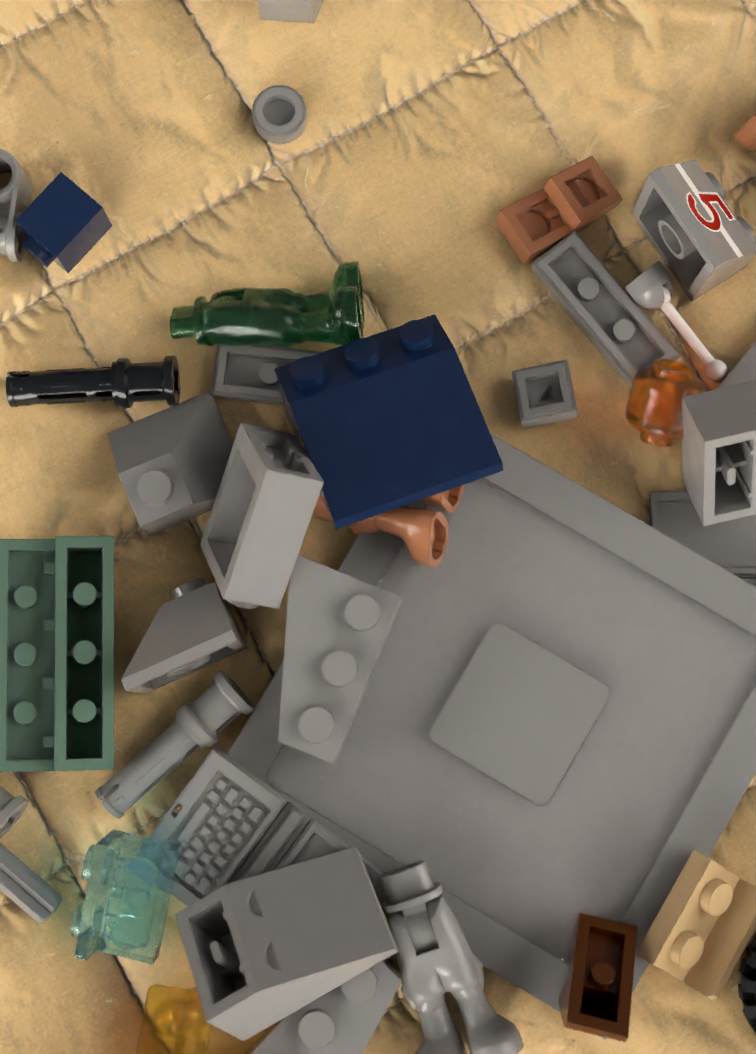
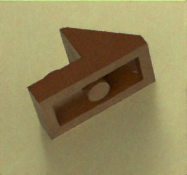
M579 913L574 924L569 974L558 1002L565 1028L626 1042L629 1033L638 926Z

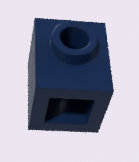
M62 172L58 174L16 220V223L27 237L22 246L45 267H48L54 261L68 274L112 227L103 207Z

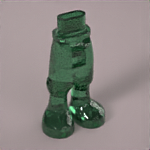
M359 262L340 263L334 274L333 286L329 291L317 294L304 295L302 293H295L288 288H234L214 293L209 302H207L205 296L196 297L193 306L173 308L170 317L172 339L196 338L198 345L211 347L214 345L291 347L304 341L332 343L343 346L356 339L363 338L365 324L364 300Z

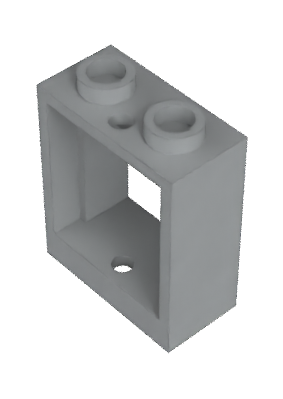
M240 423L200 544L222 598L241 608L254 609L260 605L279 609L324 483L294 434Z

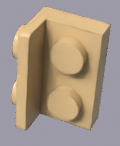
M693 850L636 954L652 965L683 981L706 997L716 1000L756 930V887L742 880L711 858Z

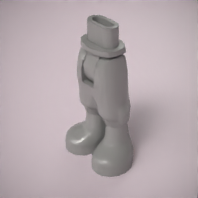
M425 861L413 862L382 874L380 878L388 897L382 906L384 911L389 913V928L398 949L395 957L402 977L401 991L410 1006L418 1011L422 1024L424 1038L415 1054H467L462 1037L455 1027L445 1003V992H450L458 1002L471 1054H518L524 1046L520 1032L514 1023L498 1015L489 1003L483 991V963L473 954L454 913L444 897L440 895L443 892L441 883H432Z

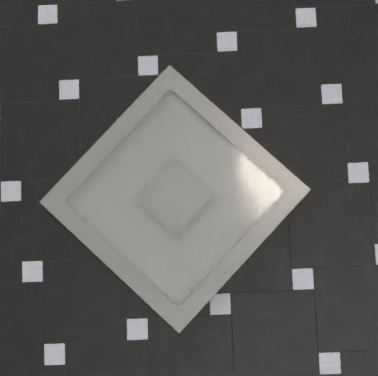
M491 434L502 460L503 471L465 484L457 509L452 513L440 511L448 521L449 537L446 551L438 566L433 568L416 562L411 558L403 539L390 533L379 531L373 534L360 533L337 570L401 596V604L337 762L331 764L278 742L283 662L227 755L287 800L294 803L347 845L356 847L363 857L373 863L383 873L424 860L432 883H441L443 892L440 895L444 897L450 906L473 954L478 957L483 966L560 1012L559 996L569 974L574 924L579 913L638 926L637 952L693 850L707 857L710 856L756 774V587ZM420 501L404 505L405 507L436 510ZM381 881L376 887L375 893L379 902L383 904L388 897ZM636 953L632 993L649 964L648 961Z

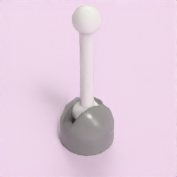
M660 261L656 262L624 289L640 307L649 310L661 309L704 363L707 378L715 382L723 380L728 372L727 365L722 360L713 358L670 303L674 283Z

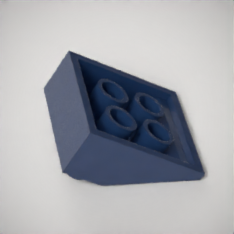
M435 314L419 320L409 321L404 325L366 338L356 339L343 346L313 356L300 358L295 362L274 369L286 414L294 434L324 481L320 494L336 529L503 471L502 460L456 350Z

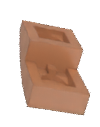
M590 156L551 176L542 189L500 210L494 221L523 264H526L549 251L574 230L578 233L619 205L623 198L594 157Z

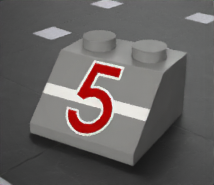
M696 160L660 167L651 172L631 212L691 302L745 269L756 255V238L752 228L742 217H735L724 201V191L718 179L710 172L705 173Z

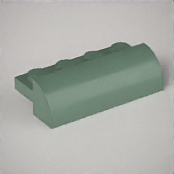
M55 536V539H0V772L114 770V536Z

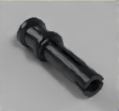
M175 355L165 356L163 362L131 363L128 358H120L113 362L111 367L34 372L10 371L7 373L8 377H6V395L11 407L114 401L116 406L131 408L134 402L166 400L169 406L179 405L180 373Z

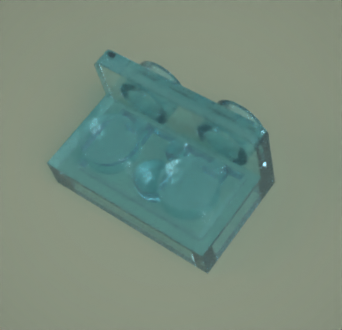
M113 829L96 845L89 847L82 867V880L88 881L85 902L81 901L79 903L71 925V936L78 938L75 958L87 961L95 951H100L153 964L160 953L180 845Z

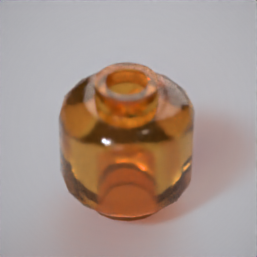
M655 359L650 367L641 368L636 372L631 385L625 417L630 426L641 432L640 439L643 442L659 447H670L673 445L674 439H683L682 397L706 392V386L701 379L696 377L697 370L694 367L675 360Z

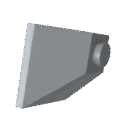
M210 391L107 433L118 475L138 524L150 536L212 510L233 444Z
M198 578L171 591L174 599L160 606L121 678L125 691L147 694L248 648L227 600L222 598L215 581L205 584L203 578Z

